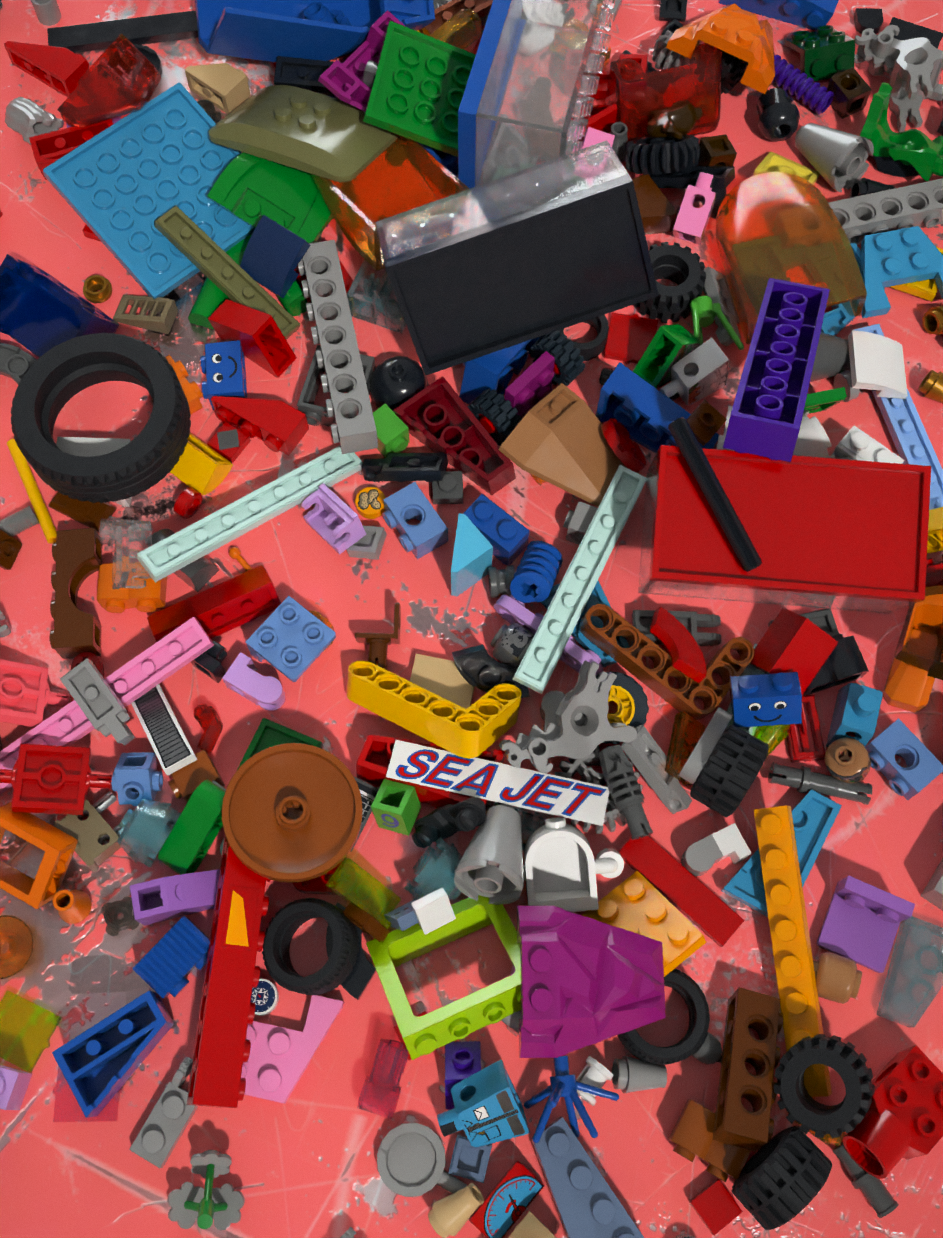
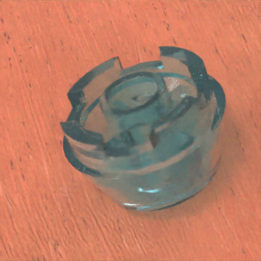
M142 799L136 809L132 810L129 808L121 820L119 827L123 828V831L117 843L136 864L141 862L151 868L155 862L158 852L162 849L181 815V812L171 807L172 803Z
M439 837L436 841L437 849L435 850L429 846L413 867V874L416 876L412 882L407 879L403 884V888L412 894L413 900H418L442 887L447 893L449 900L451 898L455 900L461 894L454 884V872L462 855L454 843L448 844Z

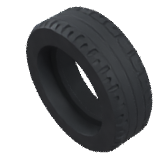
M99 333L83 335L53 347L38 358L25 373L16 389L11 407V428L14 439L38 476L52 489L79 501L93 503L114 502L148 490L174 468V465L177 464L185 450L184 448L188 442L187 438L190 435L191 414L189 404L172 366L159 351L149 344L121 334ZM126 381L140 385L148 390L153 400L151 416L138 436L124 447L108 454L84 457L64 453L55 444L53 428L58 414L64 405L83 389L101 382Z

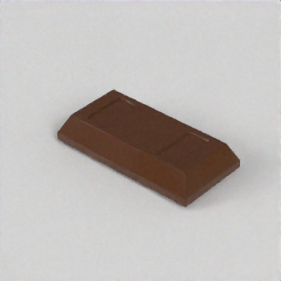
M57 492L48 505L50 508L89 528H95L99 533L117 509L107 502L79 501L78 499L69 498L68 495H62Z

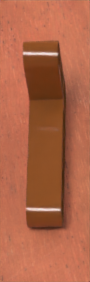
M604 604L593 605L580 621L581 633L587 639L615 659L617 663L690 720H699L712 713L731 689L730 677L740 676L754 656V648L749 640L743 637L733 638L716 652L706 666V677L698 683L672 666V657L610 607ZM596 616L600 618L604 624L603 628L595 627L590 620L591 617ZM616 636L624 637L628 641L629 647H620L617 644ZM730 649H734L739 653L740 661L733 659ZM642 656H647L653 661V669L644 666ZM712 672L720 675L722 685H718L713 681ZM668 676H672L678 681L679 689H674L668 684ZM694 696L702 699L704 710H700L694 705Z

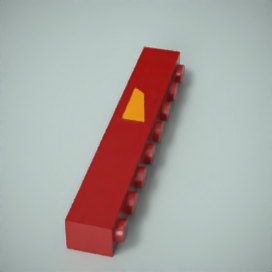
M226 835L224 836L186 1105L237 1108L238 1101H242L246 1088V1079L241 1078L243 1062H248L251 1042L246 1039L247 1026L252 1025L255 1016V1003L251 1002L252 988L257 987L260 977V966H255L257 951L261 952L264 944L265 933L264 930H260L261 916H266L268 911L269 896L264 895L266 881L270 882V879L262 877L247 868L232 851Z

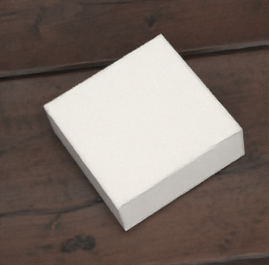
M443 887L411 903L420 928L425 935L456 919Z

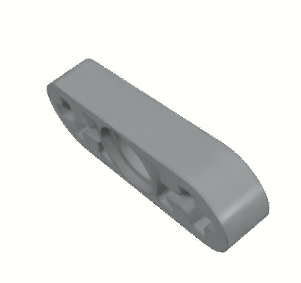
M718 707L679 773V777L694 784L730 722L732 714Z

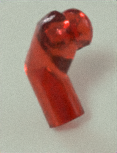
M200 704L193 712L194 718L198 720L203 730V734L196 747L211 754L223 730V723L212 706Z

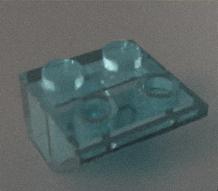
M368 250L347 293L351 316L403 333L406 322L384 264V259L390 257Z

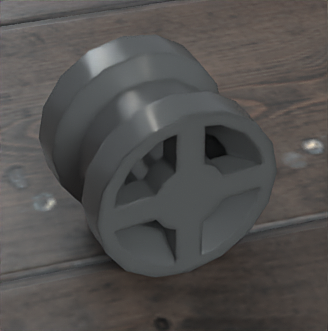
M514 565L506 566L505 569L499 570L496 567H488L491 598H497L500 594L511 595L510 584L515 574Z

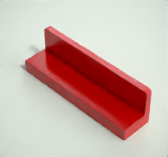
M260 565L149 615L147 620L156 642L192 617L199 621L209 638L213 639L276 610L281 602L263 565Z

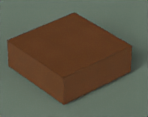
M351 902L343 912L360 930L379 942H383L390 933L373 916Z

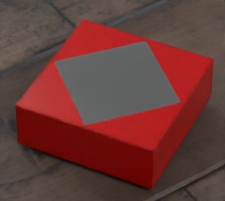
M225 421L207 444L233 463L251 440L249 435Z

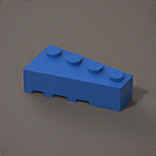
M720 0L719 3L723 5L735 3L742 10L817 31L819 26L826 25L831 19L838 0Z
M620 362L601 388L596 417L601 423L611 418L617 419L630 432L631 436L629 438L656 454H658V449L661 445L678 446L668 426L678 418L684 417L687 420L691 415ZM715 433L704 446L700 444L701 448L716 449L719 434Z

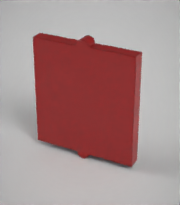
M612 313L604 358L624 361L625 364H630V362L638 364L657 333L659 320L638 317L637 314L631 316Z

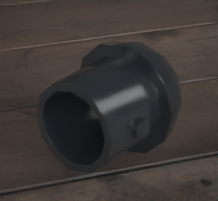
M781 88L767 90L765 94L758 98L756 105L759 113L757 126L765 138L774 142L790 138L797 130L800 119L797 106L792 104L793 99Z

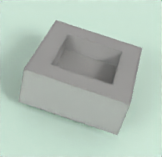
M363 525L366 535L346 550L350 557L379 560L387 535L384 527Z

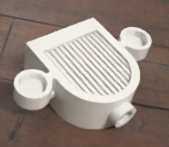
M555 817L546 819L545 825L538 828L529 837L524 849L523 878L526 881L528 906H556L570 912L599 909L596 874H601L606 878L619 876L624 869V860L621 854L616 849L605 848L597 854L594 860L590 844L580 830L566 824L565 818Z

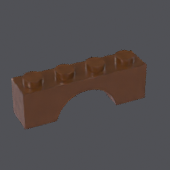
M95 528L57 531L56 542L52 544V555L54 561H56V571L51 573L55 600H52L50 604L51 616L54 619V630L50 631L49 638L52 649H55L63 659L75 658L83 652H91L96 656H101L102 626L94 615L81 611L77 605V594L81 584L88 576L98 571L100 565H102L103 541Z

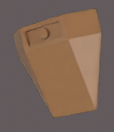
M563 383L527 412L498 449L522 470L599 507L619 465L626 467L613 452L604 437L600 420L586 402Z

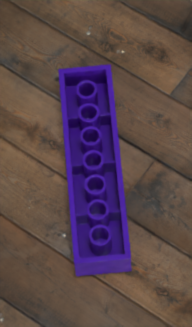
M774 278L768 279L730 414L723 448L731 449L738 453L759 455L771 460L791 462L801 426L830 289Z

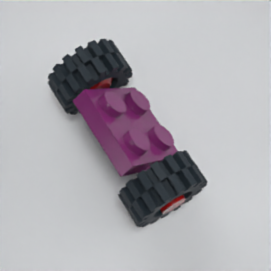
M554 331L543 335L532 345L530 357L534 358L533 364L505 389V398L501 393L497 394L496 390L488 388L469 404L468 408L498 446H501L527 412L552 392V383L554 385L563 383L565 386H568L584 370V357L579 355L581 351L579 348H574L573 345L575 343L572 340L568 341L565 334L560 336L559 331Z

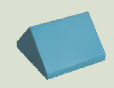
M461 513L458 514L451 565V596H459L488 575V567H492L493 546L471 520Z

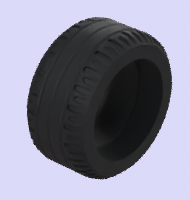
M305 898L288 903L284 908L276 912L275 917H272L268 923V928L266 927L262 954L267 971L280 986L305 995H320L334 990L347 979L346 977L353 971V966L358 958L359 939L354 923L344 915V911L341 908L321 899ZM322 917L327 921L332 931V952L326 964L319 971L302 977L295 971L290 961V943L294 933L303 923L313 918Z
M673 969L664 977V985L678 992L688 1007L689 1027L687 1033L678 1043L669 1047H657L649 1044L642 1039L636 1029L619 1034L618 1037L624 1047L640 1060L658 1065L676 1063L695 1053L705 1040L710 1021L706 997L699 985L690 976L677 969Z

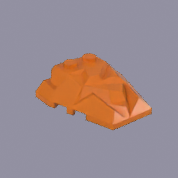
M735 3L723 6L676 29L669 39L666 48L689 59L692 58L703 41L748 62L740 83L763 94L767 92L775 77L772 26L768 20L758 21L756 14L742 10Z

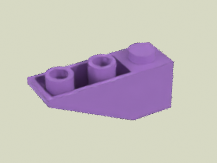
M220 869L167 876L130 885L135 920L145 926L213 909L215 907Z

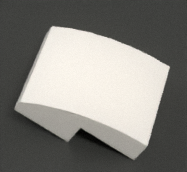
M852 330L848 336L852 388L876 390L877 397L906 399L908 394L902 344L882 335Z

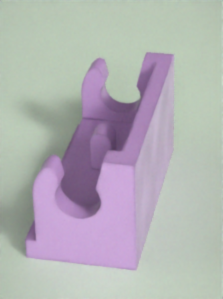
M323 483L318 486L319 489L308 496L301 504L306 510L316 503L314 509L308 511L304 516V520L337 553L341 554L364 537L366 532L358 514Z

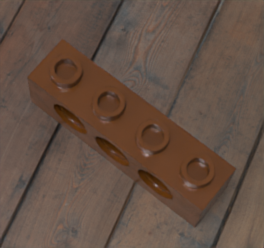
M739 987L728 999L712 1140L756 1152L766 1143L770 1142L773 1136L774 1120L770 1118V1110L777 1095L774 1093V1084L776 1082H773L774 1069L777 1068L780 1060V1048L776 1046L777 1034L780 1033L783 1025V1013L779 1012V998ZM748 1028L754 1029L758 1033L760 1040L753 1038ZM745 1062L750 1063L755 1068L756 1076L747 1071ZM741 1098H745L751 1103L753 1112H749L743 1107Z

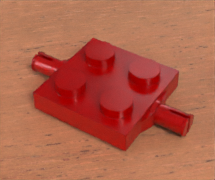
M20 744L19 757L13 770L0 769V783H11L12 812L83 815L85 797L90 788L111 789L112 775L91 774L89 766L90 748Z

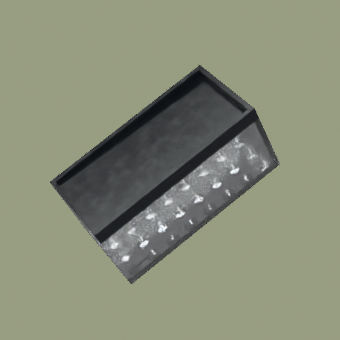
M607 140L376 222L385 268L425 376L659 296L634 183Z

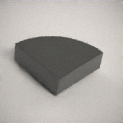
M368 60L363 78V83L370 89L372 88L378 63L372 60Z

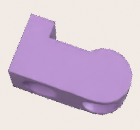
M240 652L222 678L226 687L265 710L274 711L279 709L285 702V692L280 681L272 676L264 677L254 671L255 665L252 659Z

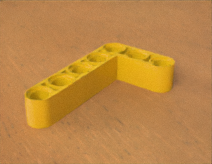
M355 661L348 668L347 697L349 700L462 758L470 759L479 756L514 726L518 720L521 691L512 684L502 683L494 686L470 707L465 709L369 661Z

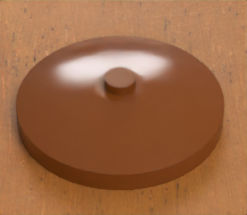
M286 743L272 746L258 752L244 762L230 780L222 804L224 832L234 854L254 873L279 882L308 881L324 875L335 868L353 848L362 823L361 793L350 770L330 752L313 745L301 743Z

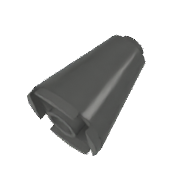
M820 333L810 382L832 377L846 370L851 371L848 339Z

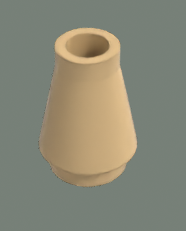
M470 1183L465 1188L434 1202L433 1209L428 1213L431 1226L442 1238H447L449 1235L456 1236L475 1210L484 1203V1197L475 1184Z

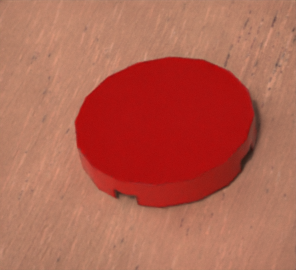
M611 418L605 421L601 429L613 452L628 469L639 473L647 463L638 443L632 442L629 438L631 436L630 432L617 419Z

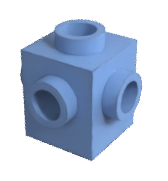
M155 752L122 753L112 774V790L117 791L119 805L144 806L146 804H153L157 791H161L163 788V773L157 770Z

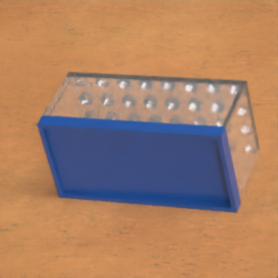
M493 0L458 110V195L529 209L570 194V186H567V184L574 180L577 164L573 163V161L580 158L582 141H579V139L586 135L588 119H585V117L591 116L594 98L591 95L597 94L600 77L596 75L603 72L605 56L602 53H608L611 35L606 33L611 31L614 13H611L609 10L614 9L616 0Z

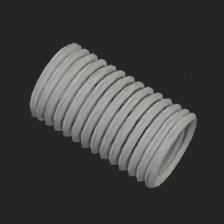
M28 506L10 515V517L7 516V518L5 517V519L0 520V529L13 537L15 534H20L22 530L25 531L27 528L29 529L39 524V521L32 508Z

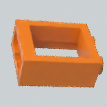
M12 802L0 807V843L5 830H8L45 851L35 880L0 860V888L38 909L53 900L54 895L59 891L78 840L31 813L12 812Z

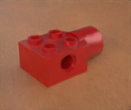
M917 1045L898 1052L872 1080L875 1090L868 1112L863 1120L843 1137V1145L850 1157L864 1171L879 1179L886 1178L902 1158L911 1159L927 1155L943 1137V1073Z

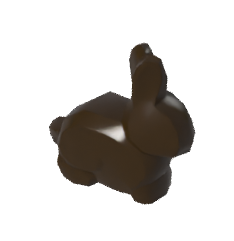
M681 100L673 103L671 107L650 111L646 131L650 137L667 138L672 136L681 140L683 135L693 130L696 121L702 117V109L694 107L688 100Z

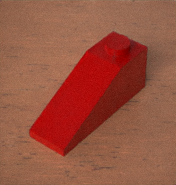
M13 41L4 43L14 66L71 100L93 80L86 58L79 53L75 54L67 48Z

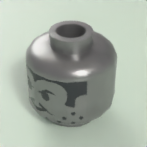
M512 623L509 626L504 624L491 642V646L494 647L493 656L504 664L519 666L535 634L518 623Z

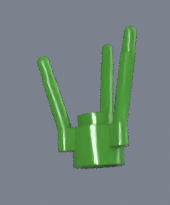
M699 296L690 302L689 308L693 319L694 337L701 342L700 345L703 344L702 327L710 326L714 322L715 316H717L739 350L744 349L743 343L723 314L720 303L713 304L709 296Z

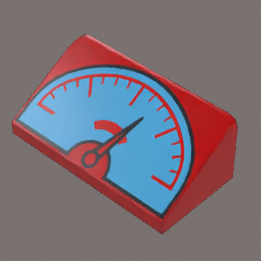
M516 1160L484 1199V1203L475 1210L469 1221L487 1238H503L543 1189L544 1185L521 1162Z

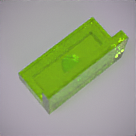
M346 857L325 885L346 902H351L373 916L387 930L392 923L385 918V914L393 911L401 901V898L350 858Z

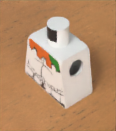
M710 338L672 366L671 382L660 388V392L672 401L681 397L686 405H692L727 385L729 359L714 339Z

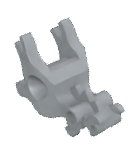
M896 25L887 26L878 35L873 32L874 29L872 28L863 30L861 37L855 36V43L859 46L854 57V63L867 61L869 63L868 72L871 75L879 76L887 72L891 76L889 85L893 89L889 105L890 110L897 117V129L899 132L905 130L908 116L909 122L913 123L915 128L921 127L923 121L919 109L922 101L927 98L943 101V84H939L940 74L943 70V51L935 48L929 39L924 37L905 41L895 39L894 35L897 36L900 31Z
M584 661L575 687L565 694L555 713L557 725L550 722L544 732L534 724L529 736L519 733L515 743L510 740H502L499 747L505 751L507 761L512 766L520 768L521 762L529 759L538 771L548 773L553 768V764L548 763V759L551 757L564 756L572 759H583L590 756L596 747L605 741L634 742L637 738V731L633 726L620 722L609 723L607 719L609 691L617 675L612 672L608 674L602 671L596 679L595 674L599 664L594 661L591 663Z

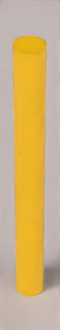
M11 439L7 442L8 449L45 538L49 544H53L56 542L57 531L27 459L20 451L15 439Z

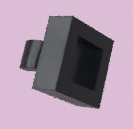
M213 641L214 646L192 660L191 663L195 668L219 683L226 673L221 662L227 656V652L224 651L225 648L222 645Z

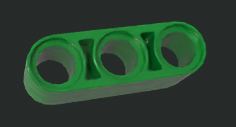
M204 780L194 790L158 855V859L179 875L194 873L198 869L223 826L222 804L225 791L210 780Z

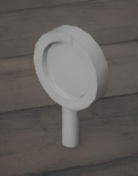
M417 1122L403 1123L390 1130L381 1141L377 1153V1169L383 1183L394 1193L405 1197L421 1196L432 1190L437 1184L453 1194L467 1186L466 1183L444 1171L446 1164L445 1148L440 1137L430 1127Z

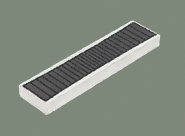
M160 684L131 703L167 776L198 760Z

